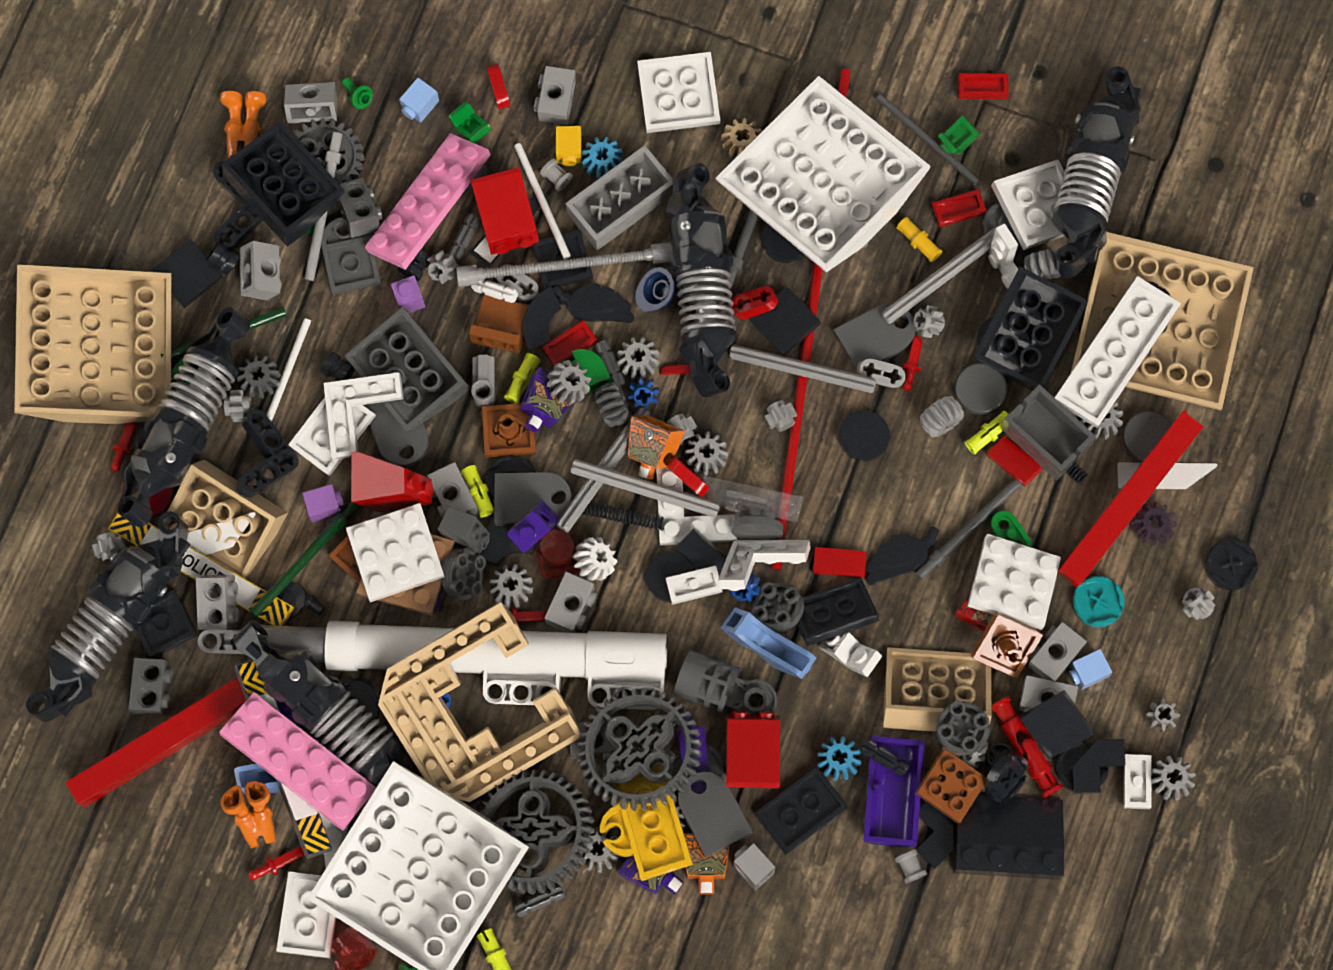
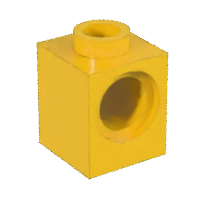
M581 126L556 127V158L558 164L574 166L577 163H582Z

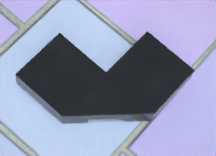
M1124 739L1097 740L1072 767L1073 794L1101 793L1099 767H1124L1126 765Z
M925 802L920 807L919 819L933 833L919 846L917 853L933 869H936L954 850L953 820L928 802Z

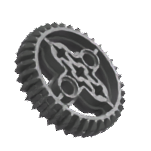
M633 688L631 691L632 695L628 696L626 690L622 691L623 697L618 699L616 694H613L612 699L614 701L612 703L604 699L605 708L595 707L598 713L597 716L589 714L588 718L592 723L583 724L584 729L588 732H581L579 735L585 741L578 743V748L584 751L579 752L577 757L584 760L579 763V767L585 770L582 775L584 779H589L587 782L590 788L595 787L594 793L597 796L602 794L604 802L611 798V805L615 807L621 801L620 807L622 810H626L630 803L632 811H636L638 804H641L642 810L647 811V804L651 803L653 809H657V801L661 800L665 806L667 805V796L670 795L672 800H676L677 797L674 793L676 790L684 793L685 790L681 784L690 785L691 780L687 776H696L697 774L691 766H700L699 760L693 757H700L702 755L701 750L696 749L702 745L700 739H695L700 735L698 729H693L697 724L695 720H689L692 716L689 711L684 712L685 707L683 704L676 706V698L673 697L667 701V693L661 694L658 698V691L655 689L649 696L646 688H643L641 695H638L637 689ZM641 705L653 706L668 713L667 715L651 716L640 727L633 720L625 716L612 718L614 714L623 709ZM676 721L684 735L685 756L680 770L675 776H672L674 764L663 748L673 738V723ZM607 723L605 730L606 738L616 751L606 761V776L603 778L595 763L594 745L598 732ZM657 727L662 729L663 732L659 734L658 732L654 733L653 730ZM618 728H627L625 735L621 737L615 736V731ZM639 746L640 748H644V751L641 753L639 751H635V748ZM662 762L665 764L660 772L652 771V766L655 763ZM618 765L624 766L625 770L622 772L617 770L616 767ZM639 772L653 783L668 782L663 787L645 794L625 793L611 786L613 783H627Z
M532 770L531 775L527 771H522L521 778L519 775L513 774L512 782L504 779V787L495 785L497 792L495 794L488 792V796L491 798L490 801H481L485 809L484 811L478 810L477 812L494 822L498 811L510 797L524 789L530 788V791L522 794L519 799L518 816L500 818L495 823L520 841H527L526 845L529 846L518 864L520 869L526 872V877L512 874L505 887L508 886V889L513 892L518 889V892L521 894H525L526 890L530 894H535L536 889L540 893H545L546 886L550 890H555V882L562 886L564 885V877L569 880L573 879L570 872L572 870L580 871V868L577 866L579 861L586 863V859L582 855L583 853H591V850L586 845L594 843V840L588 837V834L595 832V829L588 825L595 821L594 818L588 816L592 809L586 806L588 800L585 797H581L583 792L579 789L575 790L576 785L572 782L568 783L567 778L564 776L559 778V775L554 772L549 775V772L543 770L541 774L537 770ZM541 787L553 789L569 801L576 815L577 826H574L572 821L566 816L550 815V800L541 791ZM539 800V806L537 807V809L531 811V804L534 801ZM544 819L548 823H541L539 820ZM575 838L573 847L565 860L552 871L538 876V873L543 871L548 865L549 848L568 845ZM536 852V860L529 864V856Z

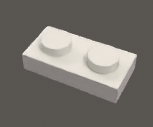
M716 566L666 578L672 605L721 593L722 589H719V575Z
M1125 754L1123 808L1151 809V755Z

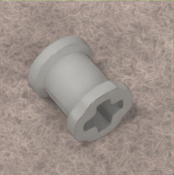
M555 158L551 159L540 172L543 178H548L555 185L557 191H562L573 178V174L563 170Z
M912 850L895 858L896 863L900 864L906 878L904 881L906 884L927 875L926 870H922L916 857L918 854L917 850Z

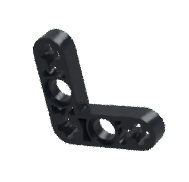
M221 161L214 167V177L225 190L243 205L216 231L214 241L215 244L218 241L223 242L221 237L230 236L231 242L229 244L224 242L223 244H225L226 249L233 251L263 220L221 175L222 163L225 162ZM246 216L250 218V224L247 227L241 228L237 226V220L240 217ZM232 226L234 227V229L236 230V232L239 233V235H236L235 232H232V230H231V227H232Z
M259 409L250 410L242 420L244 430L266 457L265 461L246 471L236 482L238 493L248 498L254 497L290 475L299 464L296 453L267 415ZM251 420H252V421L257 420V421L259 422V424H258V423L253 424V423L251 422ZM265 437L272 438L276 443V447L268 446L265 442ZM282 460H288L290 463L283 465L281 468L278 466ZM262 469H269L273 473V478H266L262 473ZM254 479L257 481L253 486L247 487L245 483H250Z

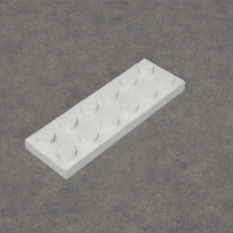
M1137 276L1055 399L1066 409L1098 428L1181 303Z

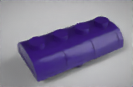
M872 736L871 741L877 744L876 747H882L896 755L898 760L906 761L909 764V769L905 775L899 776L893 772V769L885 768L872 760L870 756L863 841L868 844L882 846L916 847L921 797L916 795L915 791L922 782L924 741Z

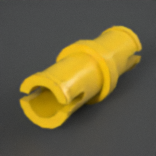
M905 217L897 225L896 229L911 242V246L914 249L918 248L931 263L940 257L943 251L928 238V234L925 231H921L908 217Z

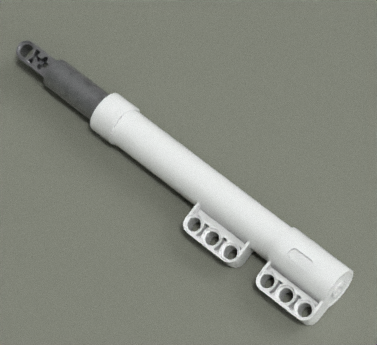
M329 621L327 628L261 625L268 633L267 641L270 647L282 650L304 648L312 655L316 663H325L327 670L358 671V669L387 670L390 666L455 629L362 625L360 622ZM209 629L201 632L198 637V646L204 652L244 654L237 649L235 644H232V639L241 630ZM522 631L529 645L505 658L494 638L449 663L455 673L483 674V696L490 703L534 705L533 700L541 696V689L544 686L556 687L560 693L561 677H579L588 680V701L594 707L605 708L603 702H597L593 698V691L597 688H602L606 691L609 703L614 701L612 699L613 694H616L619 699V692L623 689L632 691L633 688H636L638 695H641L643 688H646L648 691L657 690L659 697L664 693L665 669L667 667L666 634L588 631V633ZM210 633L217 637V645L214 648H210L206 644V637ZM492 684L501 686L503 693L500 698H493L489 694V687ZM518 685L527 687L529 694L526 699L516 697L515 688ZM641 705L626 709L654 710L657 708Z

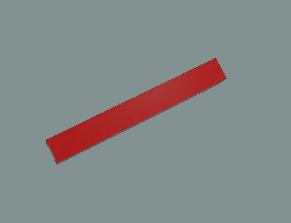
M1185 410L1177 416L1059 567L1057 575L1063 577L1075 588L1082 584L1203 429V425L1188 415Z
M238 678L220 687L65 782L77 804L84 808L232 718L246 702Z

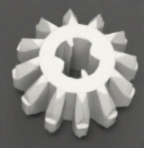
M589 537L577 545L575 548L577 552L572 557L577 561L574 567L581 570L580 576L586 575L588 581L595 579L601 581L615 571L613 566L618 561L613 558L616 551L609 549L610 542L603 543L602 537L595 539Z

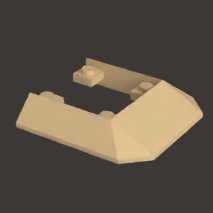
M502 602L492 606L387 668L378 703L381 711L424 779L455 798L471 802L495 788V785L502 784L504 779L512 778L513 774H519L581 738L579 736L581 729L570 706H567L556 687L533 700L544 722L503 746H500L489 727L467 739L442 699V695L461 685L459 678L449 664L492 638H494L505 658L529 645V642L516 623L515 617Z

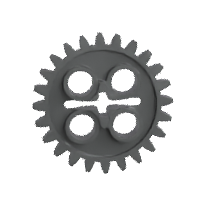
M322 118L320 125H317L312 120V127L308 128L307 125L302 124L304 129L302 133L298 130L294 131L297 139L305 148H315L311 154L325 169L327 162L325 160L322 161L321 157L326 156V151L330 149L327 144L331 141L333 132L343 134L339 153L341 154L340 162L345 165L341 169H336L334 179L341 184L351 181L352 177L360 178L356 170L364 169L360 161L365 160L363 153H360L363 151V146L358 144L360 142L358 135L353 136L352 128L345 131L346 127L343 122L336 127L334 119L327 125L325 119Z

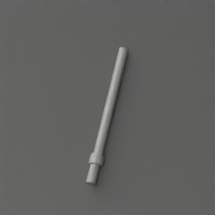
M333 132L330 149L326 151L325 162H327L326 171L333 178L336 166L340 164L341 158L339 150L343 134ZM327 212L314 226L305 280L314 281Z

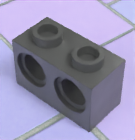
M363 177L339 184L345 190V193L336 202L350 237L354 238L377 231L379 220L382 219V213L379 205H374L373 203L375 199L371 186H366Z
M448 507L438 527V531L446 539L455 541L454 547L469 548L480 555L489 543L490 533L475 516Z
M134 658L129 710L133 714L165 715V709H168L170 706V693H167L168 683H172L173 668L170 667L166 660ZM159 669L158 677L154 680H148L149 671ZM150 694H155V703L146 706V697Z

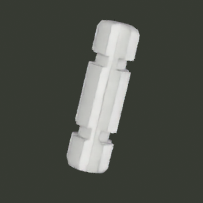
M484 279L478 281V285H471L474 292L481 294L485 292L484 295L500 300L505 299V301L510 303L515 302L518 297V292L515 288L509 286L505 288V285L489 280L485 281Z

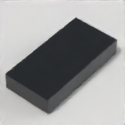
M694 527L676 547L699 569L716 566L720 576L727 557Z

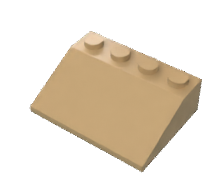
M206 460L191 464L167 512H175L188 525V533L203 528V539H206L205 531L208 527L216 528L219 534L216 540L218 542L221 539L222 532L216 524L226 523L238 517L234 522V529L240 535L239 539L231 537L224 542L227 543L230 540L236 541L234 546L205 556L247 579L277 535L288 512L259 494L251 498L239 494L236 489L237 480ZM252 512L256 513L254 518H252L249 515H246ZM241 519H246L249 521V525L242 533L238 528V523ZM177 523L173 524L170 530L174 529Z
M887 647L883 728L936 732L939 715L947 706L955 701L975 704L984 711L991 722V666L973 659L971 653Z

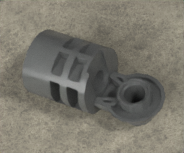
M692 649L689 650L684 660L673 694L693 703H701L704 707L717 709V712L724 713L726 707L734 710L748 711L749 715H759L760 711H775L777 706L776 692L770 684L756 679L750 681L738 678L740 667L728 665L721 660L717 661L711 656ZM759 696L762 698L763 704L757 708L752 707L749 704L750 698Z

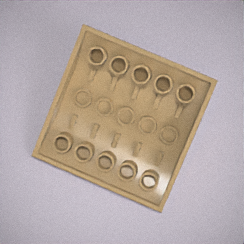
M1106 232L1107 243L1098 253L1087 296L1088 303L1084 309L1071 373L1138 276L1145 281L1155 282L1158 286H1161L1163 289L1165 288L1170 296L1181 304L1125 387L1222 410L1254 267Z
M17 264L14 413L61 422L100 424L146 422L150 415H154L159 404H162L161 400L168 399L165 392L171 390V273Z

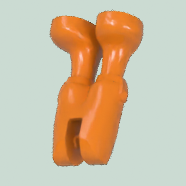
M235 91L220 93V102L228 108L230 120L227 121L224 128L227 134L228 159L240 151V142H245V146L258 138L261 128L256 119L259 109L266 103V94L257 91L245 94L246 121L242 125L241 109L243 96Z
M255 781L246 784V797L249 804L253 807V811L247 808L240 786H234L226 791L221 798V807L225 813L235 815L234 823L239 827L250 848L259 847V836L264 837L266 844L275 842L276 834L272 820L273 811L266 805L271 796L267 786Z

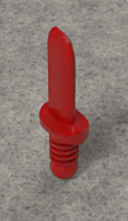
M916 335L913 338L908 363H903L902 368L906 370L905 381L902 384V388L905 391L912 389L915 373H920L921 367L917 365L922 348V339Z
M689 364L665 365L660 369V375L691 374Z
M136 422L126 423L119 444L113 446L112 450L116 451L110 466L113 472L120 470L125 455H131L132 450L128 447L136 429Z
M512 608V615L515 617L516 623L545 621V616L548 612H517V608Z
M300 846L273 860L271 856L267 857L268 864L261 865L256 870H251L248 874L249 879L256 880L258 877L261 878V876L263 877V875L271 873V871L274 876L278 875L277 869L298 860L304 855L302 847Z

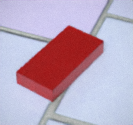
M1008 73L958 74V99L1008 100Z
M979 189L931 203L938 228L978 217L987 212Z
M583 320L542 346V350L552 365L555 366L562 361L573 359L572 351L578 349L587 350L598 343V340Z
M1005 436L987 452L989 459L1024 487L1042 471V467L1033 458Z
M815 547L813 574L852 578L861 577L864 579L867 552Z

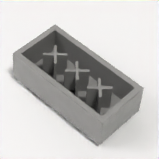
M644 145L565 203L566 212L598 251L673 195V178Z

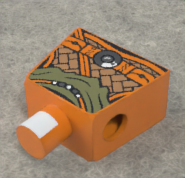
M649 415L632 416L628 456L641 463L638 475L642 478L653 479L655 469L666 468V464L676 455L685 430Z
M684 834L693 865L686 867L687 878L690 880L698 879L699 894H714V879H725L730 846L705 858L693 834Z

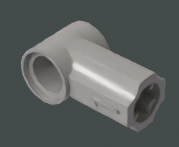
M488 355L473 357V385L471 392L475 405L482 409V406H492L496 401L495 358ZM481 391L490 392L485 398L477 396Z

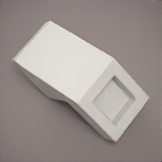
M849 632L824 640L818 646L850 670L866 677L869 676L882 657L877 650L860 644Z

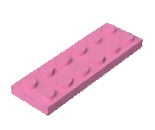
M450 133L366 244L365 249L367 252L406 270L468 187L471 180L491 156L489 150Z
M255 693L248 698L219 732L224 739L342 831L348 827L363 809L376 790L374 785Z

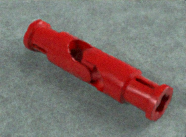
M1010 696L1005 697L993 704L991 711H994L1002 724L1001 729L1014 750L1027 759L1029 764V770L1026 769L1031 779H1035L1042 791V798H1047L1061 790L1063 785L1057 782L1051 772L1052 766L1042 751L1038 749L1035 739L1020 720V715H1017L1011 705ZM1016 734H1022L1027 739L1018 745Z

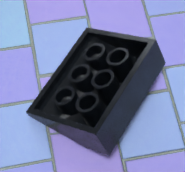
M281 121L222 163L225 180L287 247L307 233L345 193V190Z
M1020 266L973 357L1031 391L1039 384L1044 388L1088 300Z
M978 795L961 823H956L955 874L1060 880L1064 876L1063 800L1012 797L1008 800L1003 798L1001 799L1002 802H996L989 796Z

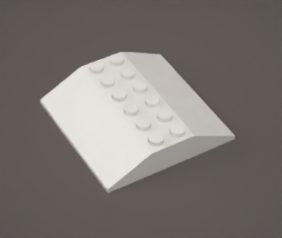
M818 76L716 177V181L825 272H828L860 250L898 212L928 172L930 165Z
M393 761L307 899L419 970H453L529 846L451 794Z

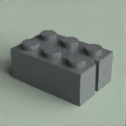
M1040 384L1023 400L1022 405L1019 404L1004 419L1000 428L1056 481L1073 465L1074 461H1077L1092 446L1096 438L1089 429Z

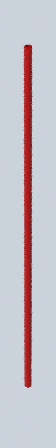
M841 69L838 92L847 98L851 71L849 69ZM814 262L808 308L817 316L823 269ZM814 331L803 340L801 361L810 363ZM799 375L794 400V409L797 416L793 418L795 424L790 428L778 521L783 524V536L778 540H785L808 380V377ZM782 562L771 564V570L781 571Z

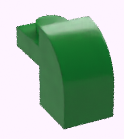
M585 349L572 351L574 361L570 362L571 365L579 362L580 370L587 369L584 376L591 378V382L587 384L590 387V391L587 394L595 392L596 389L604 384L611 383L606 366L596 353Z

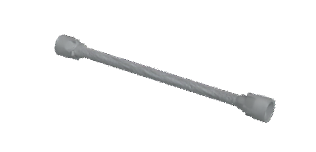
M671 242L651 244V248L645 249L643 252L634 251L627 252V254L625 252L624 254H608V256L599 255L598 257L592 256V258H576V260L575 258L573 260L564 259L563 261L557 260V262H541V264L539 262L538 264L532 263L531 265L506 266V268L496 267V269L477 268L476 265L456 267L458 287L478 285V281L490 277L493 278V276L496 278V276L521 275L522 273L528 274V272L556 271L557 269L563 270V268L573 269V267L579 268V266L582 268L589 267V265L590 267L592 265L598 266V264L607 265L608 263L614 264V262L624 263V261L633 262L644 259L646 261H653V264L669 263L670 254L673 252Z

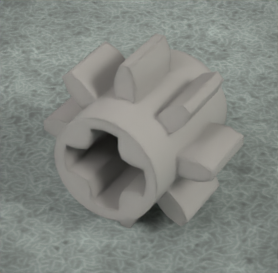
M441 250L436 255L433 254L427 259L431 264L426 270L432 280H440L441 284H444L447 280H452L457 275L453 270L459 265L456 264L452 254H444L443 250Z
M927 305L926 309L920 308L914 316L915 331L921 332V336L932 338L933 334L939 335V332L945 326L943 312L937 311V307Z
M231 390V396L224 399L225 416H231L233 422H242L246 414L252 410L251 396H245L243 390Z
M780 400L767 408L769 414L764 417L770 429L776 427L778 432H781L795 424L793 418L797 414L792 403L786 405L783 400Z
M678 414L667 421L668 424L685 430L680 445H684L689 440L695 438L694 431L697 430V425L692 416L686 419L683 414Z
M114 532L99 535L96 538L98 544L92 545L95 557L97 559L102 558L103 563H112L110 558L113 554H118L125 547L124 540L121 536L116 538Z
M1201 587L1192 588L1183 597L1182 603L1185 607L1182 610L1189 618L1193 616L1196 620L1205 619L1214 610L1215 604L1212 600L1215 597L1208 589L1204 591Z
M1165 699L1161 700L1159 706L1154 702L1151 703L1150 707L1153 712L1146 714V717L1151 718L1152 721L1150 728L1157 726L1160 728L1161 733L1165 731L1167 725L1174 729L1176 725L1172 720L1180 717V714L1175 713L1173 709L1176 704L1174 703L1170 706L1166 704ZM1165 711L1168 715L1160 720L1158 716Z

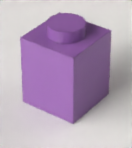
M415 276L391 283L399 309L403 307L408 313L425 308Z
M332 484L303 493L308 515L312 523L331 518L336 513H341L340 506L344 505L340 490L335 491Z

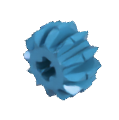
M607 136L603 142H600L597 137L594 139L595 144L587 142V150L582 151V157L584 158L582 166L588 168L587 173L589 176L596 172L597 179L623 161L621 158L623 155L622 149L617 148L618 143L616 141L609 144Z
M841 736L840 744H837L834 737L830 738L831 746L823 742L821 747L825 752L817 753V757L823 759V761L818 763V768L827 767L823 774L825 777L833 772V781L838 780L839 774H842V778L845 781L848 780L847 771L856 775L857 770L854 766H860L862 762L860 759L854 758L860 755V749L851 751L855 742L850 741L848 745H844V736ZM836 753H839L840 757L845 756L843 764L832 760L835 758Z

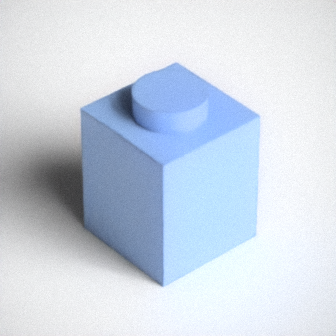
M417 78L399 99L401 111L409 119L413 120L415 118L421 123L439 102L437 91Z
M1101 649L1072 662L1069 667L1070 671H1068L1075 686L1079 685L1081 690L1108 678L1112 674V670Z

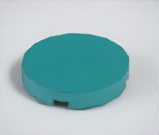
M1092 576L1085 579L1075 589L1072 598L1073 610L1077 618L1084 624L1094 628H1104L1114 624L1121 616L1125 606L1124 594L1120 586L1104 576Z

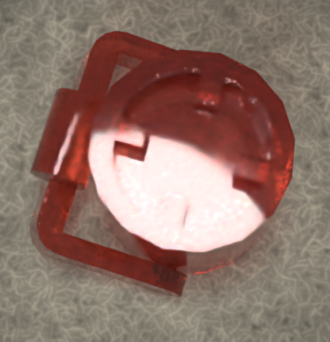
M553 530L543 536L540 543V551H537L540 572L543 578L564 577L565 572L574 574L581 571L580 568L568 566L574 559L572 556L577 552L575 548L578 544H573L572 538L566 532ZM543 560L553 569L544 571Z
M349 927L332 943L331 951L338 957L334 961V969L364 970L370 966L371 961L377 955L378 949L364 934L353 927Z

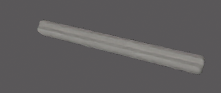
M994 227L882 312L883 319L888 324H891L987 252L991 247L997 227Z
M735 344L730 349L729 356L734 360L873 393L876 387V379Z
M639 408L633 416L649 415L650 413L643 408ZM631 420L598 466L613 470L629 448ZM587 479L557 521L559 529L564 532L570 531L603 483Z
M575 459L571 467L572 474L708 516L716 517L719 511L720 504L718 502Z

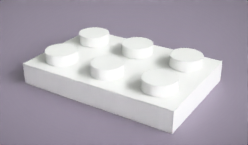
M324 397L289 443V446L330 476L343 459L333 460L331 458L326 401ZM363 405L353 406L357 440L376 416Z
M288 872L277 952L331 958L336 917L307 899L322 875Z

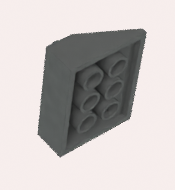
M403 307L345 355L362 378L398 372L401 374L403 399L383 402V404L406 432H409L452 405L471 389L429 336Z

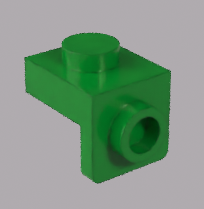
M467 101L448 116L456 132L472 143H477L492 130L489 124L473 111Z
M961 116L945 133L941 132L938 137L942 140L940 142L941 147L947 153L960 155L981 133L965 116Z

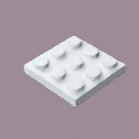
M711 52L637 61L647 133L720 124Z
M1059 160L996 180L991 185L1023 250L1064 236L1051 220L1056 201L1058 200L1057 197L1062 185V179L1065 176ZM1070 192L1066 193L1068 196H1075Z
M420 503L346 528L370 602L445 577Z
M987 534L984 538L967 606L993 615L998 611L1031 627L1042 630L1045 626L1061 557Z

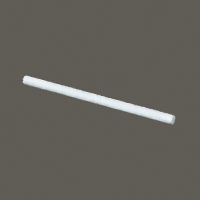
M518 143L514 146L562 256L564 259H568L571 257L524 149L521 143Z
M304 318L279 381L280 385L275 391L266 414L271 422L310 326L311 320Z

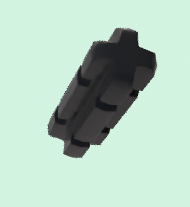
M870 740L863 742L860 748L862 754L867 757L871 756L872 760L889 770L890 768L893 769V772L899 776L906 774L909 769V764L906 761L898 760L896 755L882 747H876L877 744Z

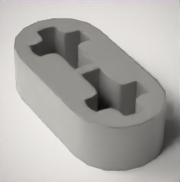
M503 265V266H501V267H505V268H506V266H508V267L511 266V267H512V265ZM523 273L521 275L512 274V279L516 281L515 283L509 279L504 282L503 276H496L497 282L505 285V288L507 286L515 288L518 292L516 299L525 304H529L539 294L537 283ZM521 285L526 289L532 287L533 294H526L524 296L523 289L519 286Z
M864 359L858 363L856 371L858 375H867V372L863 371V367L869 366V363L872 364V369L879 370L878 375L869 374L868 376L876 379V384L897 388L905 381V372L897 365L875 359ZM893 370H896L895 374L899 376V379L890 383L891 379L883 376L884 372L892 373Z

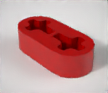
M499 64L486 66L498 110L510 107Z
M759 287L735 296L732 299L733 305L731 309L734 311V316L737 319L745 320L773 310L778 304V297L771 287Z
M673 456L666 464L668 469L699 496L703 497L711 488L676 456Z

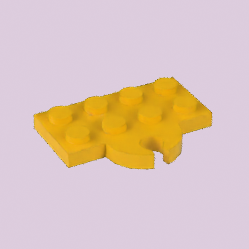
M660 763L652 766V771L660 772L664 768L663 764ZM639 772L629 782L624 784L613 783L615 789L625 793L645 794L663 787L668 782L653 783ZM670 795L666 797L667 805L664 806L661 800L656 802L658 805L657 809H653L651 803H648L647 811L642 810L641 804H638L636 811H632L630 803L626 810H622L620 801L617 806L610 808L606 812L600 824L601 834H606L613 827L621 829V835L617 840L606 839L603 843L615 855L622 857L634 856L642 881L693 865L676 806Z

